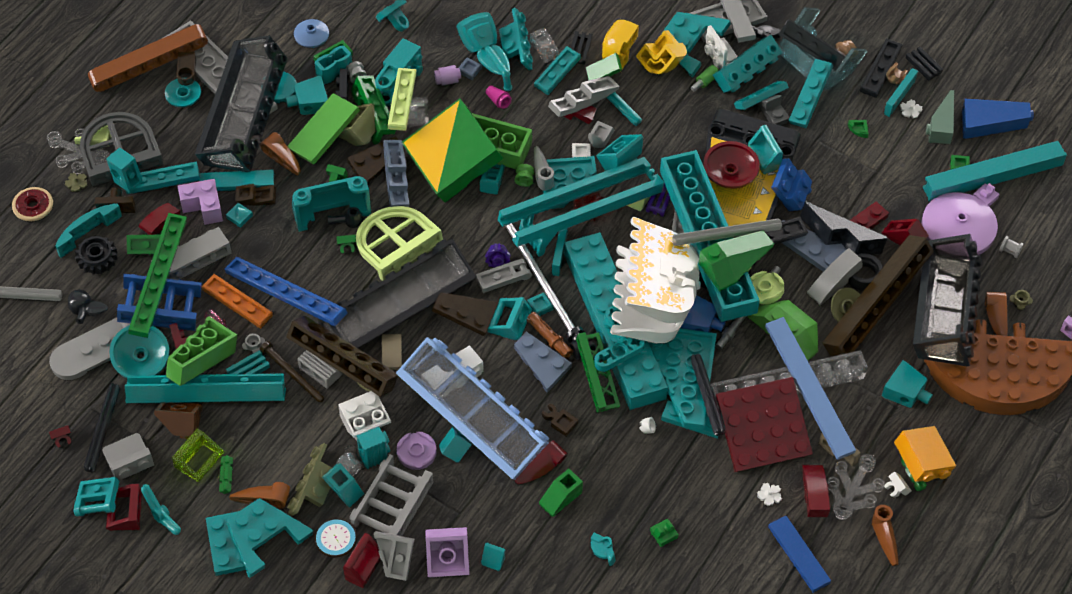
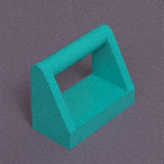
M762 125L748 142V146L758 156L762 173L767 174L779 169L783 152L768 126Z
M524 297L500 298L487 331L508 339L519 340L527 324V317L532 312L531 306ZM505 306L512 308L506 325H497Z

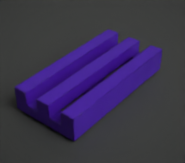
M665 183L656 206L652 205L657 194L651 196L646 212L650 213V211H653V214L657 215L659 213L660 216L664 217L671 200L668 193L662 209L659 208L667 190Z

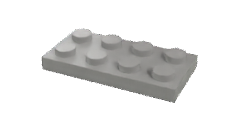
M741 0L752 26L767 21V15L757 0ZM721 2L689 13L728 19ZM731 25L723 36L734 32ZM707 29L701 36L703 42H706Z

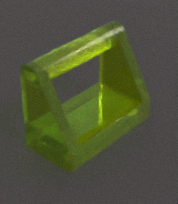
M197 428L173 455L172 461L175 468L199 482L223 455L224 450ZM205 445L213 450L214 453L195 472L187 463Z

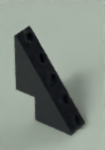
M805 201L800 214L801 219L826 245L842 244L846 249L850 248L856 255L861 253L870 255L881 254L888 239L882 234Z

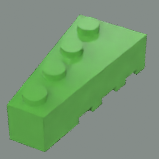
M208 316L205 319V323L199 325L196 328V332L186 339L185 344L180 345L168 357L166 377L182 386L234 354L237 334Z

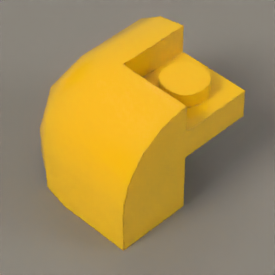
M626 20L614 22L602 43V59L617 53L623 69L629 61L630 48L638 38L639 25Z
M664 30L655 43H646L636 57L650 73L664 74L677 67L685 57L687 50L683 43L677 42L669 30Z

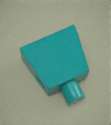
M321 75L295 84V95L285 97L287 107L298 105L302 115L316 114L328 100Z
M902 360L884 386L882 397L911 408L917 399L928 404L933 394L924 390L927 378Z

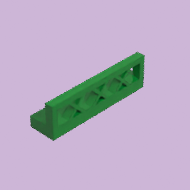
M357 76L351 93L357 106L370 103L374 105L375 133L371 138L373 144H379L383 135L395 134L396 130L388 129L390 113L380 90L375 86L374 76Z
M586 332L579 333L576 342L596 412L619 408L620 403L610 370L604 373L598 371L594 365L593 358L597 354L598 349L599 352L604 350L599 332L586 335ZM596 339L598 346L595 351L590 349L588 340ZM599 375L607 378L608 384L606 388L600 385ZM605 393L613 397L614 404L606 405Z

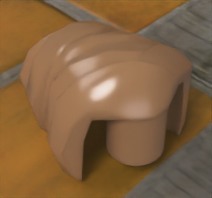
M851 40L838 42L835 45V48L847 55L848 59L857 52V47Z
M896 62L889 68L886 76L890 83L898 85L904 80L908 70L900 71L896 68L898 65Z

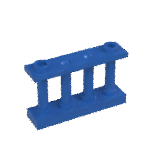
M124 274L123 289H128L125 305L118 304L117 322L131 323L136 306H133L136 290L142 291L147 276ZM167 279L163 293L167 294L165 308L157 309L152 326L170 328L169 325L177 323L178 329L195 331L197 313L192 312L194 297H201L202 283ZM175 295L186 296L184 311L172 310Z

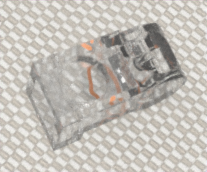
M542 28L530 33L529 43L532 48L537 50L542 60L547 63L556 59L559 51L546 29Z

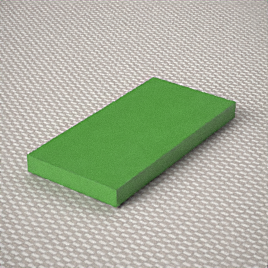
M333 93L292 140L288 148L314 165L358 114L360 109Z

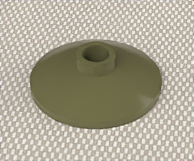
M842 288L834 294L831 301V312L837 322L842 319L859 298L860 294L856 290Z

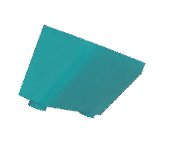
M360 176L298 189L292 196V209L299 232L308 230V222L315 220L314 213L349 205L350 207H357L363 217L371 215L368 184Z

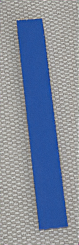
M236 257L224 269L226 274L333 326H336L347 314L345 308L239 257Z

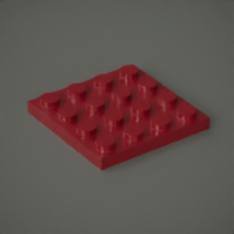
M793 377L715 395L725 427V435L735 472L813 454Z

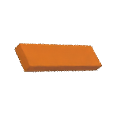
M215 274L202 286L204 292L260 329L273 316V312Z

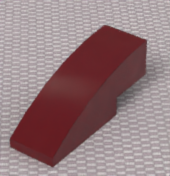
M803 465L808 517H828L830 503L823 465Z

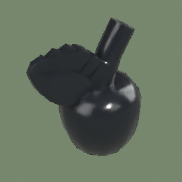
M74 290L68 296V308L74 315H78L76 319L78 324L84 323L86 315L98 316L108 310L104 303L93 301L91 296L84 290Z

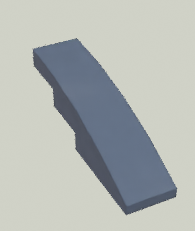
M402 140L383 141L390 207H409L410 205L407 193L406 161L403 144L401 143Z

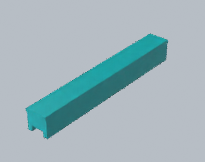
M1059 141L926 176L927 184L923 185V189L928 197V201L931 202L934 198L946 193H964L979 189L984 184L988 185L990 183L993 185L1062 166L1067 153L1064 152Z
M284 373L198 375L182 386L167 378L166 375L127 376L125 402L285 401Z

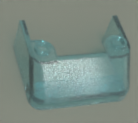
M804 7L795 23L817 36V31L811 24L820 10L818 8ZM783 38L779 44L783 52L780 55L807 78L816 58ZM851 48L837 70H831L823 90L832 88L851 75L867 53V50Z

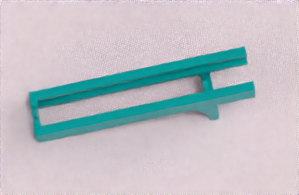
M645 157L502 209L499 211L498 222L503 227L521 220L520 231L515 232L516 237L512 238L513 243L516 247L529 243L540 257L544 255L546 246L558 231L661 193L664 181L658 174L654 175L655 170L653 168L650 169V163ZM645 173L651 180L533 225L535 214Z

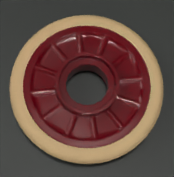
M30 187L20 191L12 202L14 214L24 221L40 220L47 216L53 207L51 194L39 187ZM32 201L37 202V205L34 207L28 206Z

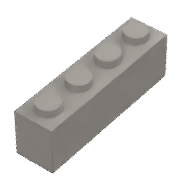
M217 227L209 230L205 234L178 246L168 279L179 280L231 254L230 243L221 229Z

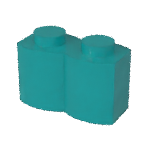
M339 46L333 49L330 54L323 55L315 61L316 76L321 75L323 84L334 81L336 76L340 75V69H345L352 63L351 52L345 46Z

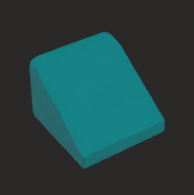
M485 543L481 565L500 571L505 560V549Z

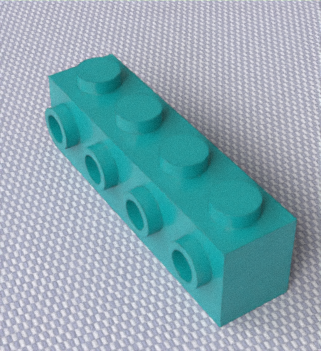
M769 35L714 73L713 77L724 93L727 91L734 92L741 87L740 83L750 81L753 78L752 74L755 72L758 74L766 69V64L769 63L771 65L778 60L777 56L783 52L773 36Z

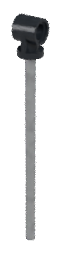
M513 224L506 225L505 227L511 237H516L515 232L517 231ZM526 245L519 246L520 252L568 329L566 339L570 343L571 349H573L574 357L580 360L581 356L576 338L579 333H584L585 331L582 327H575ZM592 339L588 340L590 349L595 351L596 348Z

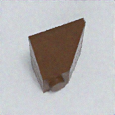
M161 403L155 409L154 415L173 435L180 436L182 439H190L198 432L203 403Z

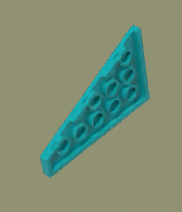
M680 328L675 338L667 343L648 342L668 386L669 396L683 427L699 430L704 428L706 407L691 363V356L693 354H700L702 356L710 381L716 333Z

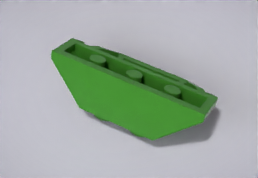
M783 300L771 304H760L756 314L747 316L766 333H768L765 327L766 323L784 317L807 361L818 353L817 322L791 301Z

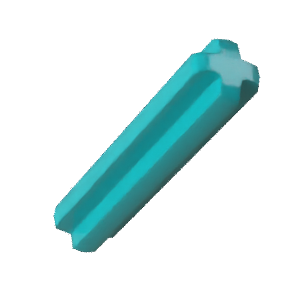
M616 92L607 96L608 100L633 125L638 126L641 123L642 118Z

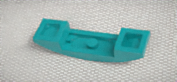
M116 203L96 208L70 224L61 234L55 245L59 257L62 258L76 248L74 241L102 222L109 226L122 217L119 205Z

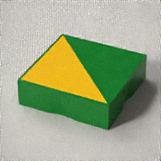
M460 98L401 142L435 193L444 203L463 190L473 179L484 174L504 159L491 139L482 130L481 125Z

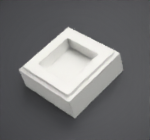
M572 143V158L591 156V144Z

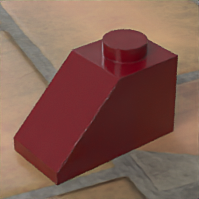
M918 219L891 220L881 232L882 235L900 246L909 235L925 238L929 236Z

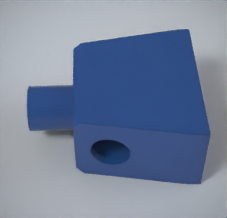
M696 295L694 303L680 328L709 333L713 328L722 332L726 321L720 322V319L717 318L714 304Z

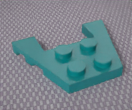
M677 12L664 30H669L678 43L685 45L687 53L679 65L691 77H694L699 70L701 62L688 56V54L708 26H712L718 35L723 36L731 22L728 19Z
M260 498L227 519L226 523L249 578L265 568V563L257 556L254 550L285 530L299 545L313 535L311 528Z

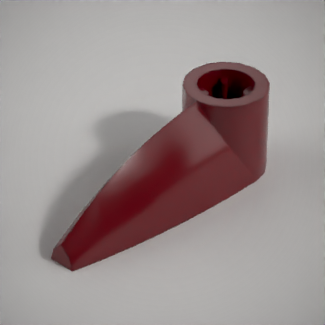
M552 440L515 479V483L523 484L542 477L553 468L559 466L568 453Z

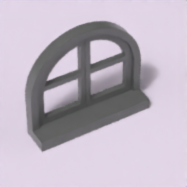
M113 112L96 118L85 128L80 139V151L92 187L113 180L107 162L95 165L90 152L92 150L114 144L116 150L118 148L123 149L120 142L144 135L149 149L131 154L136 159L139 171L142 172L163 165L162 156L153 131L145 120L131 113ZM113 123L131 124L140 131L118 137ZM107 125L112 139L90 146L95 133Z

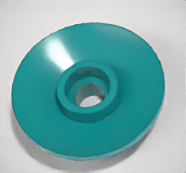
M175 79L165 89L166 100L176 107L191 106L201 96V88L196 81L185 86L181 85L178 79Z

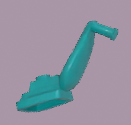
M488 12L478 13L460 21L457 24V30L465 47L471 53L477 52L479 62L486 69L503 76V88L505 91L512 90L509 60L503 49L495 45L497 43V31L491 14Z

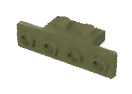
M323 443L318 447L315 446L310 454L312 459L303 470L304 477L295 488L297 493L288 504L287 508H289L287 515L292 517L297 514L304 499L318 507L323 505L330 486L322 477L332 469V467L321 462L327 444Z

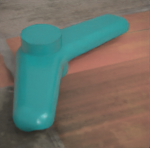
M144 484L141 492L151 509L154 519L174 535H179L181 528L169 516L170 513L165 505L160 506L150 486Z

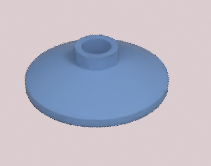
M315 19L299 23L294 30L296 42L307 48L321 46L329 37L327 25Z

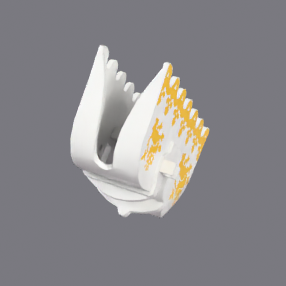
M632 217L631 224L639 230H633L630 237L638 243H631L629 249L619 245L616 250L625 259H617L616 266L624 272H616L615 279L623 285H615L614 292L622 298H615L612 302L616 308L621 310V312H613L612 319L620 325H613L610 333L652 343H667L675 338L694 303L696 291L701 287L698 267L699 256L691 244L673 245L672 237L677 233Z

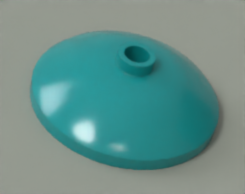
M129 326L121 329L113 338L109 351L110 360L115 370L125 378L127 376H153L159 374L166 366L169 357V345L164 334L154 326L151 327L148 338L128 334ZM140 353L144 354V357L141 359L137 357Z

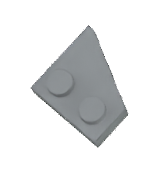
M375 531L374 538L377 540L378 552L383 561L385 576L406 581L408 579L415 539Z

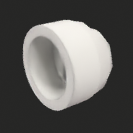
M652 417L641 420V426L639 427L641 432L646 434L655 432L656 425Z

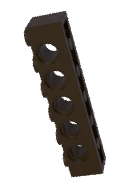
M302 316L292 321L286 338L380 397L393 390L398 378L395 371L307 316Z

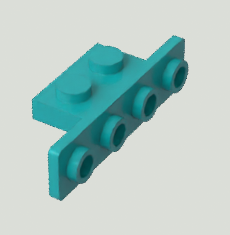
M513 8L514 22L499 29L502 49L508 59L520 54L521 63L530 71L533 70V58L529 50L531 46L527 39L526 18L522 12Z

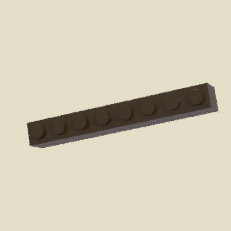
M909 235L822 342L830 356L845 360L851 356L934 252L927 238Z

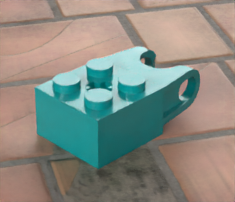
M404 38L383 61V69L375 79V86L380 89L381 95L390 97L388 101H385L386 106L392 104L398 68L416 69V77L420 76L423 71L421 47Z

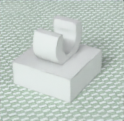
M896 472L888 476L891 481L884 485L887 490L893 486L895 487L894 492L890 494L893 498L898 497L900 493L906 496L912 491L901 475Z

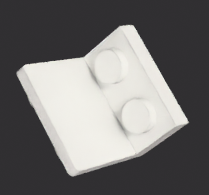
M708 26L704 49L706 54L712 58L714 66L720 70L737 58V55L724 37L720 39L714 28Z

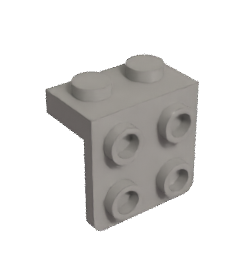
M138 433L114 442L102 449L114 477L119 481L154 466L151 453Z

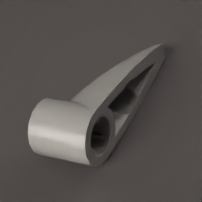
M536 146L534 147L533 155L537 185L541 190H550L554 186V171L549 167L540 148Z

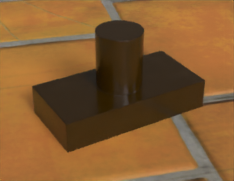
M112 188L110 197H95L96 208L117 203L121 213H135L136 211L133 196H122L120 188Z

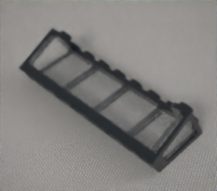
M270 35L235 40L233 42L195 155L204 166L251 172L288 59Z
M453 238L448 241L443 239L432 248L433 252L427 255L426 252L421 254L413 264L408 262L400 267L401 271L397 273L392 271L387 274L384 281L379 282L377 280L370 284V289L365 292L360 290L353 294V299L349 301L344 299L337 305L345 308L347 314L336 326L320 319L318 323L359 349L435 304L440 292L452 294L472 282L476 275Z

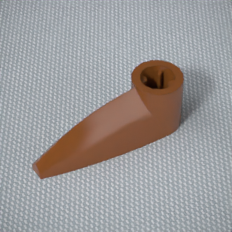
M273 132L260 143V148L266 155L298 176L301 170L295 155L278 133Z
M986 292L985 309H987L990 324L996 335L1008 336L1006 292Z
M275 482L272 486H257L231 494L229 498L231 501L251 504L260 498L277 509H282L286 506L290 486L283 482Z
M879 505L874 511L872 525L892 566L898 565V552L891 523L893 511L887 505Z

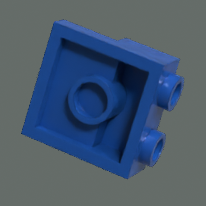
M787 158L782 159L771 188L788 211L803 209L806 197L812 191V180L805 170H797L790 159Z

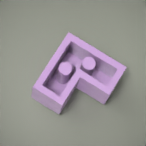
M215 179L178 185L183 213L201 210L204 225L223 221Z

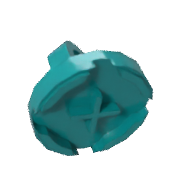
M394 1L392 5L379 12L376 19L381 22L388 18L396 30L403 32L409 27V21L400 8L407 1Z

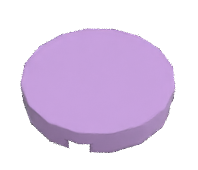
M423 432L404 435L397 444L399 462L412 470L428 467L436 457L437 448L435 441L431 436Z

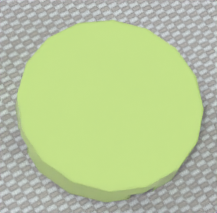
M761 271L750 277L760 300L759 304L774 303L784 294V282L777 273L772 272L771 274L767 273V271Z

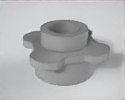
M249 334L245 339V343L242 344V348L255 353L259 351L265 339L260 338L257 334Z

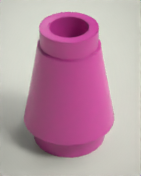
M489 86L486 89V95L498 108L505 109L510 105L512 99L508 92L494 86Z

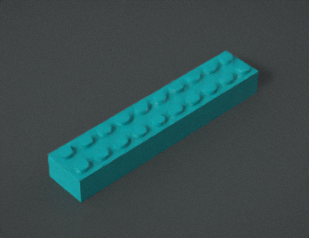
M697 150L661 158L660 173L684 233L727 227V221ZM733 237L691 243V245L697 251L698 256H700V250ZM698 264L720 322L758 312L760 300L748 272H745L736 284L719 292Z
M600 232L565 242L564 256L596 332L600 334L603 348L606 349L620 341L616 335L610 333L611 328L605 321V311L608 307L614 306L612 302L615 298H622L614 292L615 285L623 284L615 279L617 270ZM645 341L644 349L641 353L612 368L629 410L667 399L668 386L648 341ZM617 349L614 351V353L617 356H623L625 354V352L621 349Z

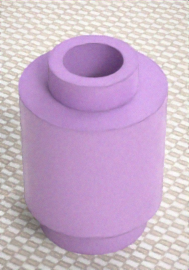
M455 65L441 67L434 71L437 85L454 84L459 82L458 79H461L460 69L456 68Z

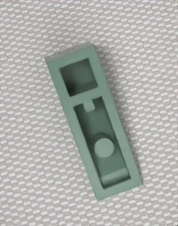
M950 90L933 114L930 124L926 125V135H929L928 142L951 144L954 133V90Z

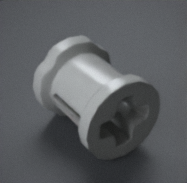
M1006 236L999 251H1005L1018 258L1024 243H1017L1009 239V236Z

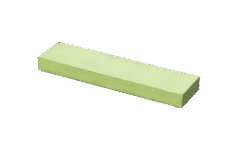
M398 68L388 129L403 131L407 129L416 69Z

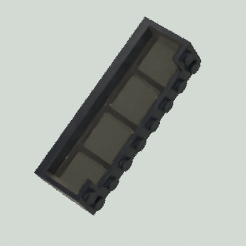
M971 234L928 240L934 252L922 267L913 346L919 359L967 367L970 366L971 358L974 357L972 344H975L973 332L976 330L975 317L978 316L976 304H979L977 292L980 291L978 279H981L980 266H982L981 255L977 254V243L972 240Z

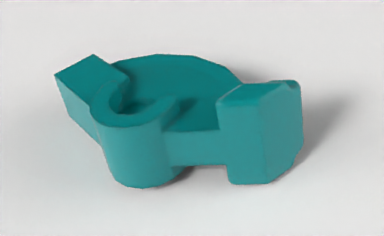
M593 533L591 536V549L594 555L598 558L608 559L609 566H612L616 560L611 538Z

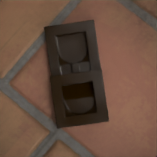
M254 184L236 186L235 202L236 204L253 206L276 204V188L274 185L257 188Z

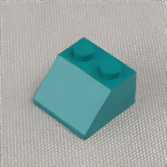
M642 134L621 135L597 154L596 157L603 169L607 171L637 160V157L642 154L643 136Z

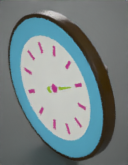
M331 519L324 522L317 529L315 535L317 548L322 554L329 557H342L348 554L354 548L357 539L354 527L342 519Z

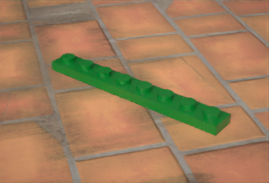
M172 213L167 215L128 329V334L144 338L149 336L187 222L186 216Z

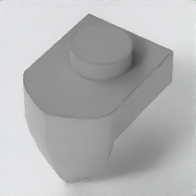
M597 121L591 133L588 134V140L594 148H603L615 130L613 127Z

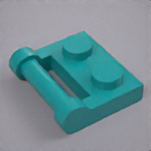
M116 477L80 481L74 505L75 516L79 517L87 513L103 511L106 513L114 512L120 481ZM105 500L102 504L85 506V502Z

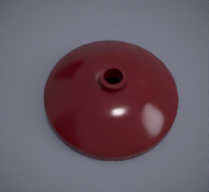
M725 141L712 146L707 151L703 166L708 178L713 183L724 188L735 189L747 186L755 180L759 172L760 163L758 156L749 146L740 142Z

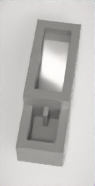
M848 248L819 276L807 291V294L819 305H822L838 290L849 283L848 279L862 268V259Z

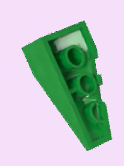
M764 230L724 240L700 250L698 264L720 292L736 284L745 272H748L752 265L774 246V243Z

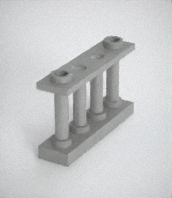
M389 454L388 458L381 462L379 473L358 508H354L351 512V525L356 530L361 522L381 532L403 536L433 484V473L425 470L422 476L412 475L394 467L393 455ZM390 473L415 484V489L413 492L407 493L384 481ZM379 490H383L405 500L406 504L403 509H397L374 498ZM372 506L396 517L394 525L388 526L366 516L365 513Z

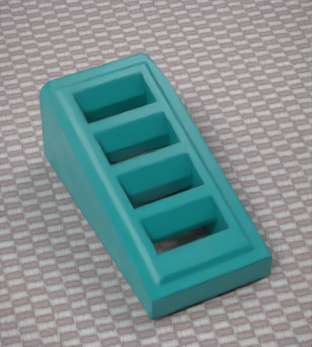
M496 164L493 167L500 169L490 168L482 174L480 179L481 192L498 194L505 171L504 165Z

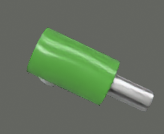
M714 65L709 66L696 78V83L691 86V90L695 92L700 87L705 88L715 80L713 74L719 71L718 68Z

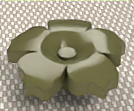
M70 173L69 180L65 181V186L71 189L72 192L80 191V188L85 189L87 186L85 174H78L77 176L76 173Z

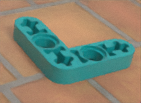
M610 306L605 311V321L610 328L613 325H620L612 319V316L610 317V314H613L615 311L621 312L615 306ZM616 335L620 339L619 342L595 355L594 365L596 369L605 372L643 351L645 341ZM617 349H621L625 352V354L623 356H617L614 353V351Z

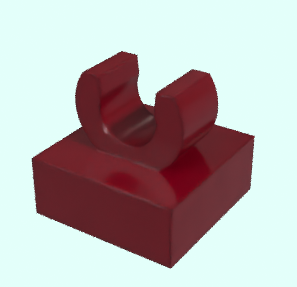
M68 425L49 432L51 439L56 438L55 444L58 448L61 447L59 443L61 438H66L68 444L71 443L70 437L66 435L71 433Z

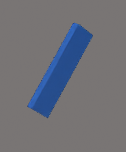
M787 516L769 524L768 528L813 593L831 583L830 578Z

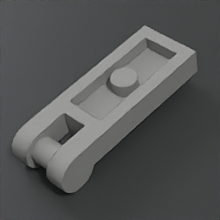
M518 259L476 274V280L482 292L485 293L519 280H528L532 277L530 269L526 268L525 260Z

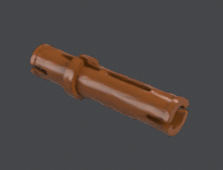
M536 312L531 313L527 317V322L547 340L552 349H555L565 359L572 355L573 349L563 341V337L557 335Z

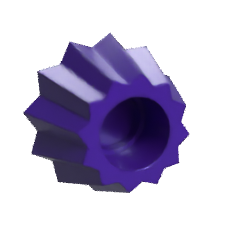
M495 243L488 249L485 255V262L488 263L489 267L495 268L511 262V255L504 245Z

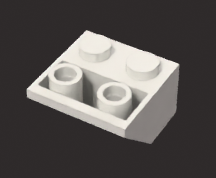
M372 391L338 404L340 417L348 433L354 438L378 426L382 427L391 423L379 396Z

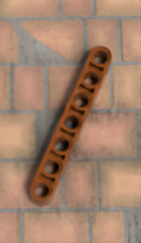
M195 24L90 70L88 78L93 89L96 92H101L177 59L178 52L198 50L208 43V39L201 25Z

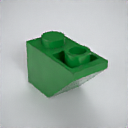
M567 469L553 481L539 501V505L554 517L582 494L583 481L570 469Z

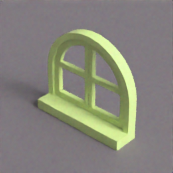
M404 206L388 207L372 213L361 223L356 233V243L361 256L378 271L379 278L382 281L386 279L385 276L392 271H395V273L401 271V266L408 262L414 263L417 261L416 258L425 252L429 253L438 242L443 240L441 229L421 212ZM391 217L408 218V220L394 229L389 228L382 221ZM415 221L425 231L406 243L396 233ZM376 225L385 235L367 246V234ZM388 238H391L400 248L381 260L371 250Z

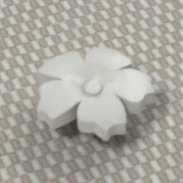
M911 99L907 103L902 102L900 104L904 117L918 118L920 112H922V106L919 104L915 105V100Z
M763 483L761 491L757 492V497L764 501V505L767 506L773 505L774 502L779 503L782 500L779 493L781 488H779V485H772L770 487L768 483Z

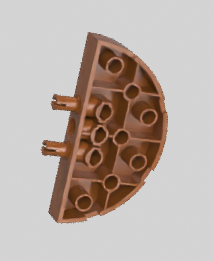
M976 320L975 344H972L974 357L971 358L970 366L966 367L923 359L930 370L929 373L932 378L951 397L962 404L965 402L974 406L976 410L998 415L1023 414L1026 411L1037 410L1048 405L1064 391L1072 377V341L1026 338V325L1024 323H1021V328L1019 323L1013 324L1014 336L986 334L987 322L982 320L981 325V320ZM941 331L956 334V332L953 331ZM933 335L932 339L941 338L942 336ZM957 342L931 345V356L964 361Z

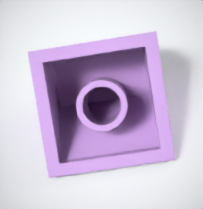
M467 527L426 530L428 577L469 575Z

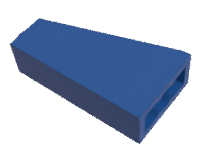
M965 99L962 107L963 138L967 139L1028 128L1029 122L1033 121L1034 112L1030 108V103Z

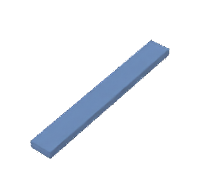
M784 317L766 323L765 327L836 459L839 460L855 453L856 449Z

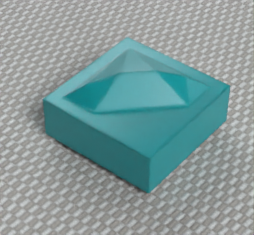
M237 203L226 214V218L240 228L253 216L252 211L240 203Z

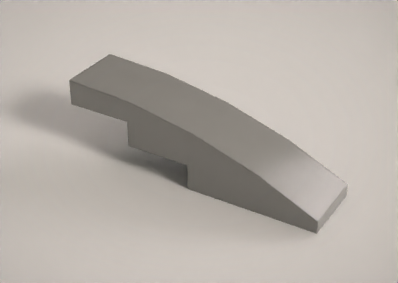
M610 76L581 83L580 88L566 91L563 98L551 100L548 107L558 117L565 116L606 98L617 91L620 86Z

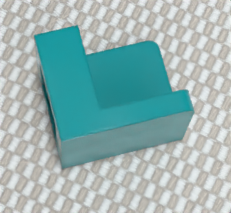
M452 427L439 444L443 455L455 462H459L472 443L458 429Z

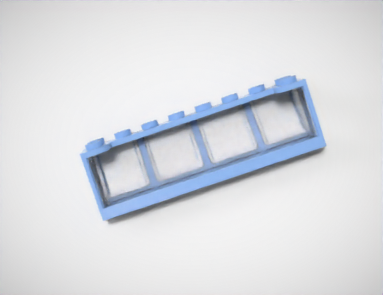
M427 337L396 374L511 479L515 480L546 447L550 438L542 431L534 430L533 427L535 425L529 419L525 418L523 420L518 415L520 411L512 404L508 406L504 403L505 398L499 392L494 394L489 389L491 385L483 378L479 380L475 376L477 373L470 366L464 367L460 363L462 359L454 352L451 355L446 350L448 347L441 340Z

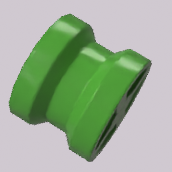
M528 164L518 165L516 167L515 183L524 187L532 185L534 168Z

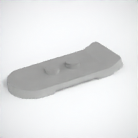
M117 318L58 346L50 356L49 362L52 372L58 378L73 380L110 361L109 351L113 338L121 329L129 326L130 323L117 322Z

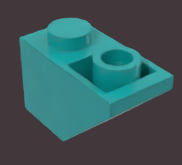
M341 463L336 464L322 477L348 507H351L364 495L355 479Z

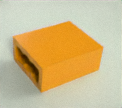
M935 426L902 431L894 441L915 482H928L936 478L945 479L951 475V471L956 467Z

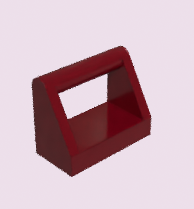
M129 484L120 487L117 490L115 505L118 497H130L129 517L115 521L116 509L114 512L107 513L106 529L110 531L140 530L142 502L140 485Z
M367 533L363 534L343 566L345 580L361 588H364L381 560L378 544Z

